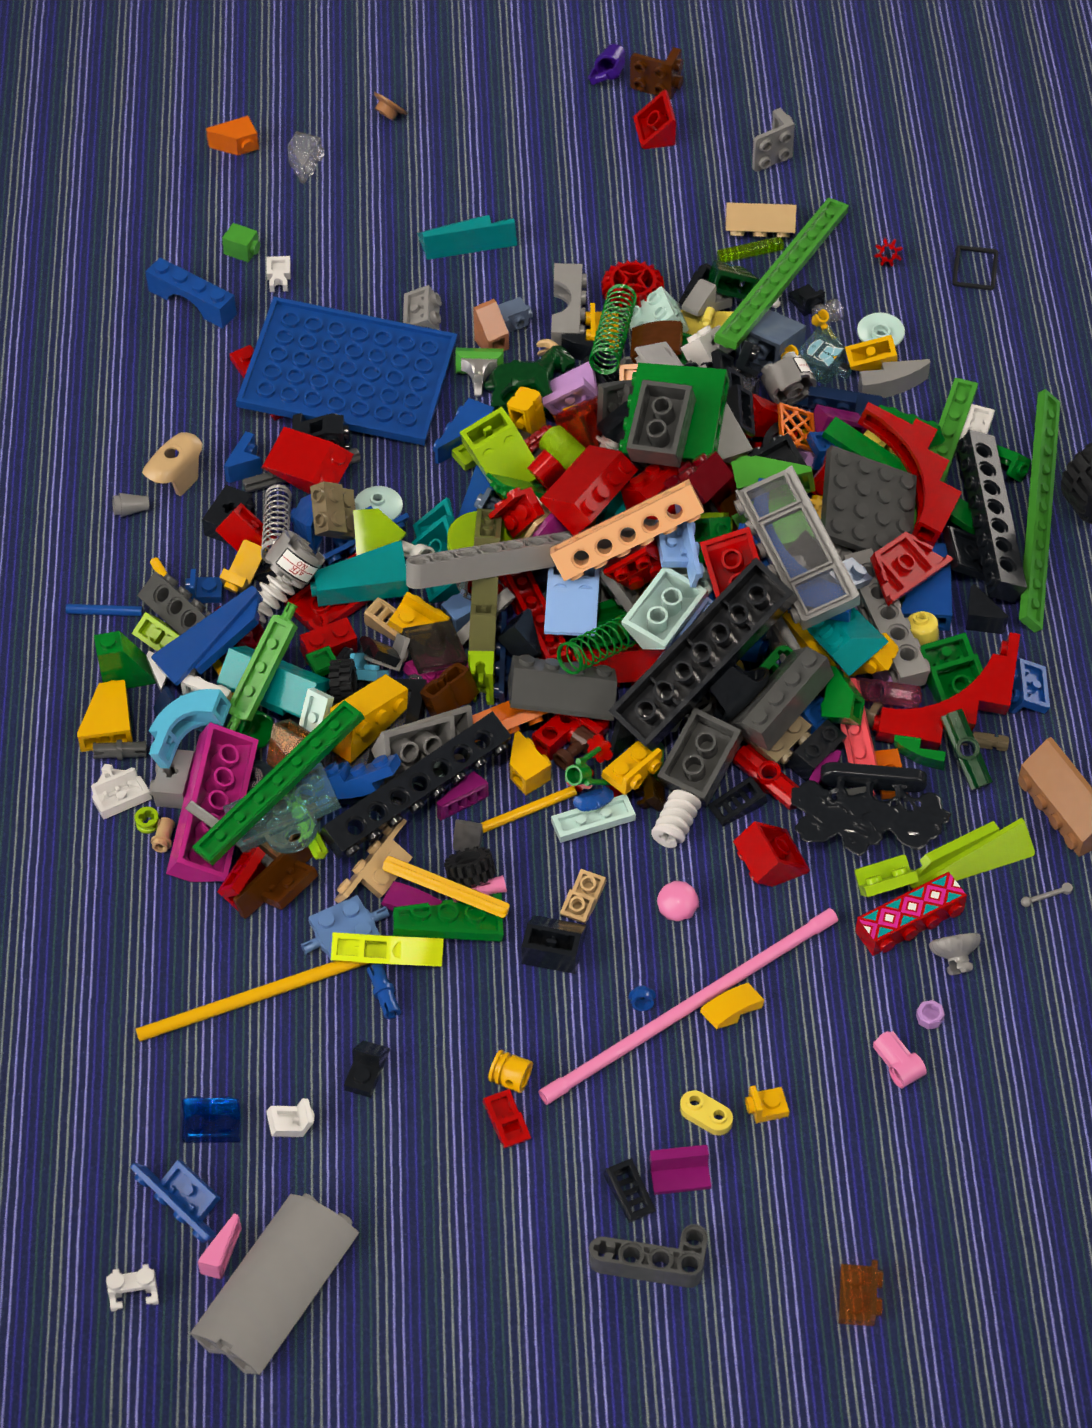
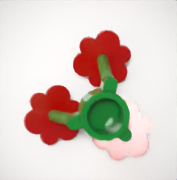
M596 734L593 738L587 740L589 745L588 753L581 758H577L576 764L568 766L566 769L565 781L568 786H574L577 792L591 789L593 785H607L613 790L614 797L623 795L605 779H592L594 771L587 765L586 761L596 758L599 763L613 758V753L610 750L611 743L605 740L601 734Z

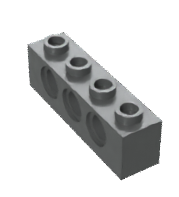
M155 571L137 596L179 635L212 613L210 611L206 613L204 611L206 606L196 598L192 600L191 596L193 594L182 586L178 587L177 584L179 582L167 573L163 576Z

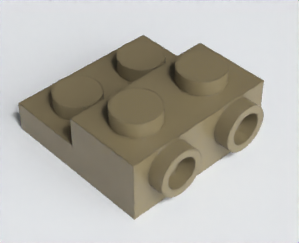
M325 481L310 486L315 535L346 540L355 539L353 510L356 509L354 490L343 488L342 484Z
M799 716L770 751L765 750L746 738L743 741L767 760L774 761L778 765L780 763L785 765L791 759L794 753L792 751L811 735L812 725L802 716Z

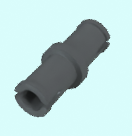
M122 739L117 742L110 743L93 742V759L117 758L120 761L123 758L131 757L147 758L146 741L122 742Z

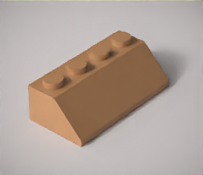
M1050 737L1021 765L1018 782L1020 787L1033 798L1035 806L1048 817L1053 829L1060 832L1067 847L1071 850L1073 849L1078 857L1092 851V787L1053 738Z

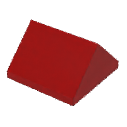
M664 89L633 116L640 145L643 149L675 146L676 119L668 91Z

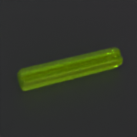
M775 237L719 249L717 251L718 261L729 262L781 251L784 249V242L782 237Z

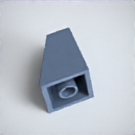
M769 309L736 349V360L739 357L745 340L753 336L760 339L758 346H761L759 355L753 363L763 367L769 363L774 364L781 360V354L785 352V348L788 345H794L797 350L801 348L805 342L806 325Z

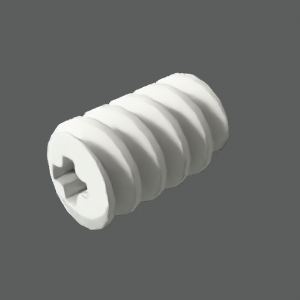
M285 574L283 577L267 575L269 584L259 583L262 591L258 592L262 596L263 602L259 603L258 613L260 615L259 621L264 624L266 623L264 615L272 617L274 614L271 607L276 610L280 609L281 606L278 600L287 602L288 599L285 593L289 595L295 594L292 587L295 585L291 583V578Z
M678 789L673 790L668 796V800L664 804V808L652 829L651 835L653 839L667 848H675L677 843H683L686 839V834L690 831L689 826L693 824V818L697 816V810L701 808V801L689 792Z

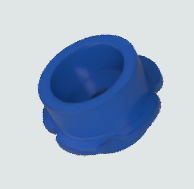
M638 986L630 991L628 997L635 1010L647 1011L653 1007L656 993L647 986Z

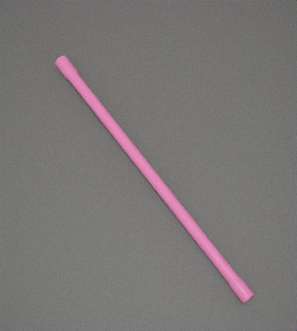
M828 908L801 928L591 1060L546 1085L538 1091L541 1099L548 1105L560 1098L577 1084L815 934H819L837 923L838 917L831 908Z

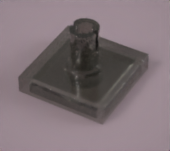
M451 620L403 628L402 635L410 638L408 650L418 674L445 670L457 662L467 666L468 657Z

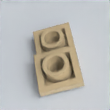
M580 869L573 889H570L560 915L586 924L607 882L606 877Z

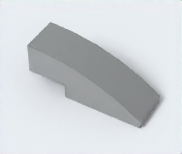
M930 359L882 362L881 370L860 371L859 393L886 398L905 392L928 379Z

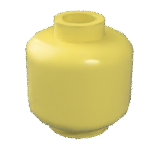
M920 611L908 617L911 625L910 630L914 638L919 640L920 646L938 641L939 628L935 615L930 612Z

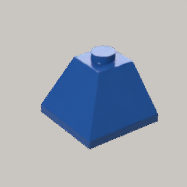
M311 494L300 499L297 508L292 509L290 521L293 522L294 533L310 543L309 547L316 555L324 536L315 535Z

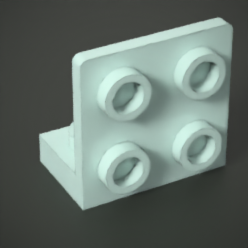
M662 286L651 292L647 296V301H644V299L641 301V308L638 305L634 307L630 323L631 331L633 327L664 320L681 321L683 332L686 333L689 330L677 301Z

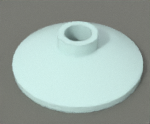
M872 313L861 319L858 324L857 334L862 342L892 335L894 345L897 346L904 338L905 328L902 322L893 315Z
M373 486L364 489L356 496L355 509L361 510L372 506L373 509L381 510L393 520L400 516L403 502L395 490L384 486Z

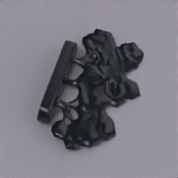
M829 762L822 765L820 778L824 784L836 787L828 790L815 781L807 780L800 787L792 788L791 803L806 812V816L800 818L797 825L794 826V829L801 834L800 837L804 841L826 842L829 838L840 834L843 837L844 847L859 857L868 850L869 845H875L883 839L882 832L886 830H891L902 844L914 850H920L928 844L929 840L935 839L942 833V824L949 822V817L951 816L950 812L942 808L941 798L936 793L928 792L922 794L919 798H914L906 793L921 792L927 787V774L920 769ZM866 786V792L853 796L848 795L845 787L858 788ZM873 789L895 791L896 796L888 801H879L874 798ZM834 793H838L836 800L832 799ZM901 798H904V802L909 801L913 806V810H906L902 805ZM897 800L898 805L892 806V802ZM915 801L921 802V807H918Z

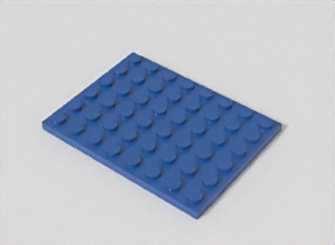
M273 296L240 388L236 407L292 419L293 415L302 413L306 420L335 413L344 415L345 425H349L350 431L425 446L455 349L457 334Z

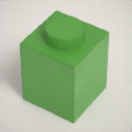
M232 223L222 237L225 255L249 263L252 257L259 252L260 242L258 240V231Z

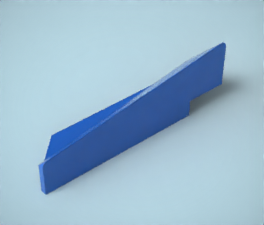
M250 586L151 656L152 660L161 672L176 686L193 669L201 675L221 658L229 648H232L259 624L260 615L258 607L259 603L263 602L262 596L254 586Z

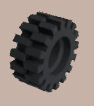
M353 659L330 661L329 687L331 689L330 695L334 697L333 706L357 692L358 678Z
M476 846L473 849L465 848V851L458 850L456 854L449 855V858H446L444 862L447 878L469 888L474 884L475 886L480 885V882L486 883L488 879H492L496 874L492 853L489 848L486 849L485 847L478 848Z

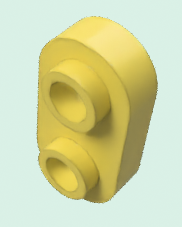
M689 1091L682 1096L680 1112L684 1118L713 1135H724L731 1130L733 1114L729 1108L700 1091ZM691 1101H697V1102H699V1104H698V1105H692V1104H690V1102H691ZM721 1115L723 1119L717 1120L714 1116Z

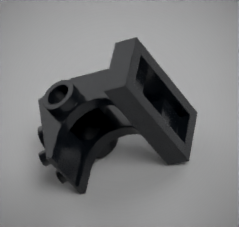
M302 413L293 415L292 429L334 442L342 448L350 450V444H346V441L351 440L349 425H345L344 415L330 413L306 420Z

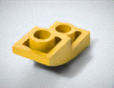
M745 983L715 997L701 1007L700 1012L716 1029L738 1023L741 1014L761 1009L765 1000L749 983Z

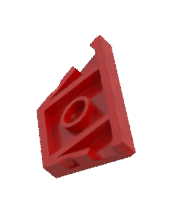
M904 532L877 550L870 557L885 602L890 606L948 566L953 561V558L949 555L945 557L938 555L932 551L933 546L919 541L917 537L908 532Z

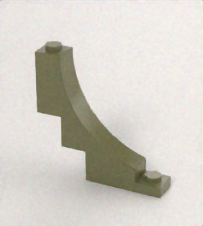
M477 508L474 546L501 542L502 516L491 520L488 516L494 509ZM499 576L472 580L469 651H494V662Z

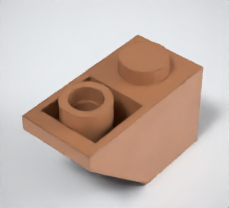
M495 299L473 307L474 341L480 348L508 350L509 332Z

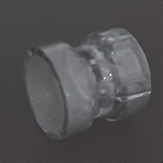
M836 298L828 300L824 305L818 304L812 307V316L818 314L821 309H825L828 312L829 320L826 322L827 325L830 322L837 323L844 319L843 307Z

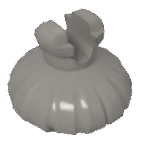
M966 933L943 937L931 941L929 948L935 955L948 959L949 966L947 967V972L949 975H958L961 972L965 973L973 970V963L969 962L968 955L979 946L981 936L979 933Z

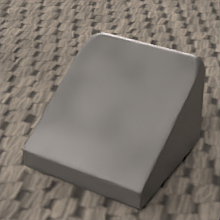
M456 819L453 850L465 851V848L473 849L476 846L480 848L483 840L482 824Z

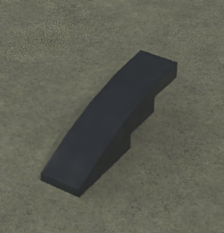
M717 349L711 352L713 368L727 369L730 380L726 402L743 432L753 437L755 436L752 392L744 388L743 375L735 371L734 358Z

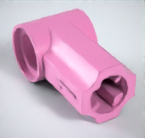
M887 1031L874 1041L873 1048L889 1067L890 1076L899 1088H904L927 1074L922 1059L916 1053L911 1054L894 1031Z

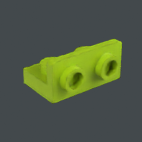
M904 854L854 870L861 896L871 897L919 881L917 872L910 870L907 857Z

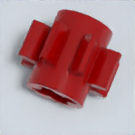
M884 237V244L882 246L879 244L875 245L880 252L876 253L874 257H881V265L886 261L892 267L895 258L901 260V256L897 254V251H901L903 248L902 246H895V238L892 242H887V239ZM886 246H889L890 250H895L890 258L886 254L882 255Z

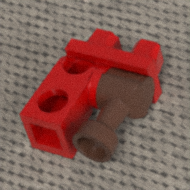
M556 714L532 734V741L541 755L545 754L550 761L554 760L558 767L566 770L568 766L574 764L575 756L581 752L588 753L589 745L587 740L589 738H593L596 734L604 736L607 733L610 722L609 720L595 719L592 721L586 717ZM568 741L571 745L567 749H563L562 747Z

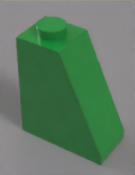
M115 631L94 635L103 683L111 680H125L126 689L156 684L147 662V656L122 632Z

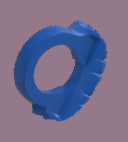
M603 785L602 789L582 793L573 798L572 801L574 806L580 811L597 810L613 800L614 792L609 786Z

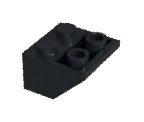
M533 915L527 923L521 946L522 964L576 974L587 925Z

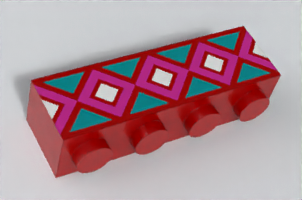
M948 871L857 917L855 933L872 956L880 952L886 953L896 944L904 940L910 941L918 933L926 929H934L941 921L949 917L955 918L964 911L967 895Z

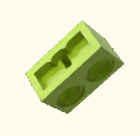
M147 612L144 613L131 633L156 651L180 636L167 623Z

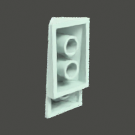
M703 566V577L699 578L696 588H690L687 568L662 567L621 621L622 626L642 649H666L705 598L712 592L713 586L706 567Z

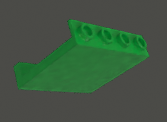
M638 363L637 372L632 374V387L634 388L633 393L628 396L627 407L630 410L628 417L625 416L623 430L625 431V437L620 440L619 451L630 460L626 446L642 380L690 385L693 388L696 402L682 462L690 461L692 463L702 453H705L707 456L714 451H718L730 382L727 369Z

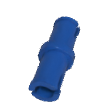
M372 964L373 971L371 967H368L366 970L374 987V998L379 1000L384 1018L393 1019L396 1017L395 1012L397 1015L401 1014V1009L394 995V985L389 982L383 964Z

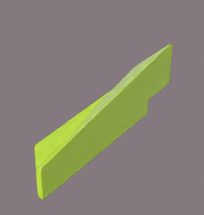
M1020 818L1001 830L992 821L925 854L920 859L922 867L915 870L919 881L909 884L910 887L915 889L948 871L958 881L1033 857L1035 850L1023 818Z

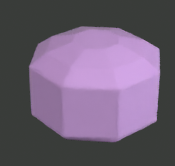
M933 1000L922 1002L916 1012L918 1024L926 1029L939 1028L945 1016L942 1005Z

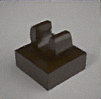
M648 775L643 781V786L635 790V793L640 798L644 797L642 800L637 801V805L642 809L652 806L659 812L663 810L666 803L664 785L654 776Z

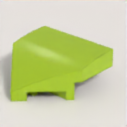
M379 509L353 510L356 556L400 541L407 535L405 531Z

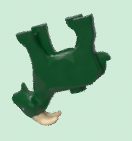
M542 339L536 343L539 348L545 347V349L537 352L538 356H542L539 360H513L510 363L500 364L493 369L488 381L484 382L486 389L494 390L491 395V406L495 409L502 406L509 416L507 402L512 396H515L514 394L520 387L537 390L542 398L553 393L550 382L554 377V371H562L564 374L567 369L574 368L576 365L574 357L564 347L553 340ZM543 406L545 416L549 415V410Z

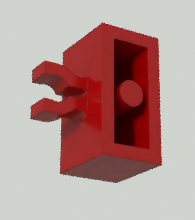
M323 613L320 615L322 627L314 624L312 618L307 620L310 631L300 635V651L305 661L306 654L326 646H330L335 657L343 647L352 648L354 653H357V636L347 617L328 624V618Z

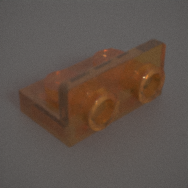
M872 1260L871 1266L841 1264L838 1324L874 1326L876 1316L882 1315V1298L877 1297V1288H882L883 1270H878V1260Z

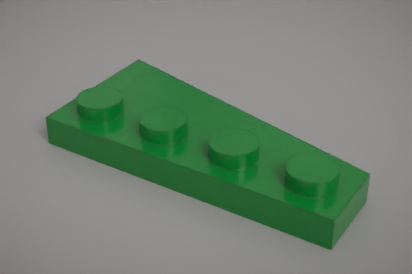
M501 893L492 894V897L502 900ZM453 899L444 900L439 905L430 906L429 903L393 908V936L502 942L503 918L463 902H453Z

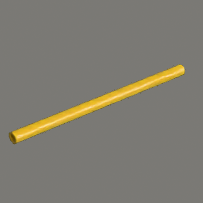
M333 961L135 1029L139 1042L370 963Z

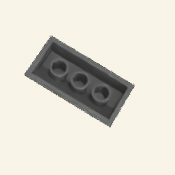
M809 647L793 650L769 677L766 687L729 724L741 729L744 738L770 751L834 676L828 657Z
M530 655L512 656L507 681L510 708L614 721V716L609 712L616 703L617 677L614 668L607 665H598L571 675L564 671L558 660L554 658L538 659ZM563 662L569 670L573 672L577 671L570 665V663ZM572 662V664L579 669V662Z

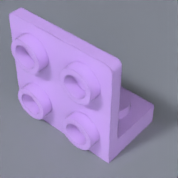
M589 361L552 379L550 384L553 393L542 398L543 406L558 420L563 418V408L582 402L589 405L597 401L598 388L596 376Z

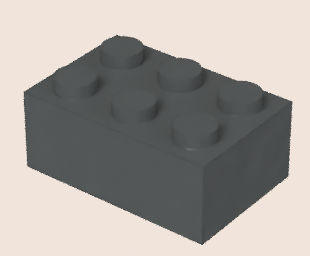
M642 380L626 446L631 461L680 468L696 402L692 386Z
M694 707L657 775L659 782L670 790L678 789L695 795L701 801V805L707 807L744 739L742 730Z

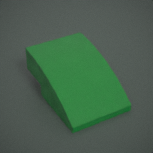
M966 632L920 646L921 653L924 659L929 661L931 668L926 683L937 703L961 692L983 671L978 654L973 653Z

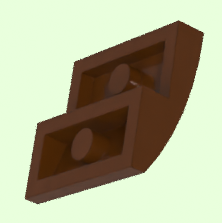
M664 320L633 327L630 358L634 364L637 363L635 358L638 356L634 349L640 346L667 342L676 355L682 354V322Z

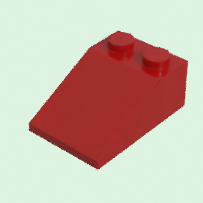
M284 426L261 468L311 494L310 486L323 481L339 484L354 454L334 442Z
M750 527L699 542L716 598L755 558L761 561Z

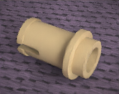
M162 817L161 820H158L156 834L151 838L152 848L156 852H167L172 846L171 836L175 822L170 818Z

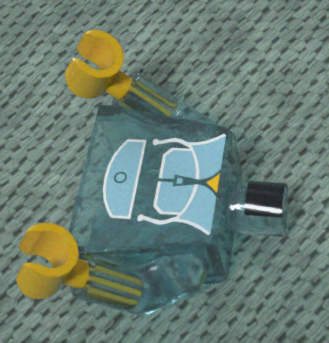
M821 309L811 319L812 324L817 327L820 326L821 330L816 329L799 350L794 345H788L785 348V352L781 354V359L786 353L794 351L796 355H801L805 359L817 382L828 384L836 374L847 379L852 370L850 365L845 363V347L836 336L831 325L826 323L829 320V314L825 309Z

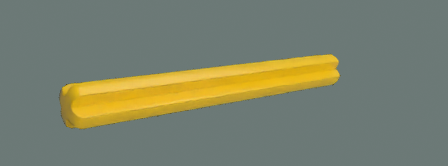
M387 856L383 863V870L500 918H505L509 912L510 905L507 902L395 857Z

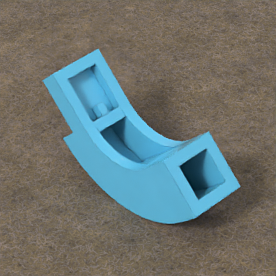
M220 689L197 690L177 698L159 713L149 729V732L155 738L151 744L149 755L160 768L170 769L179 743L186 734L197 727L206 726L210 722L220 726L224 725L231 707L230 701Z

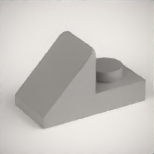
M700 279L682 304V310L698 317L704 315L707 307H713L715 311L732 307L733 298L716 293L715 284Z

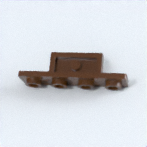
M302 834L257 875L239 895L233 898L241 917L247 919L263 903L283 910L319 876L315 867L306 864L313 855Z

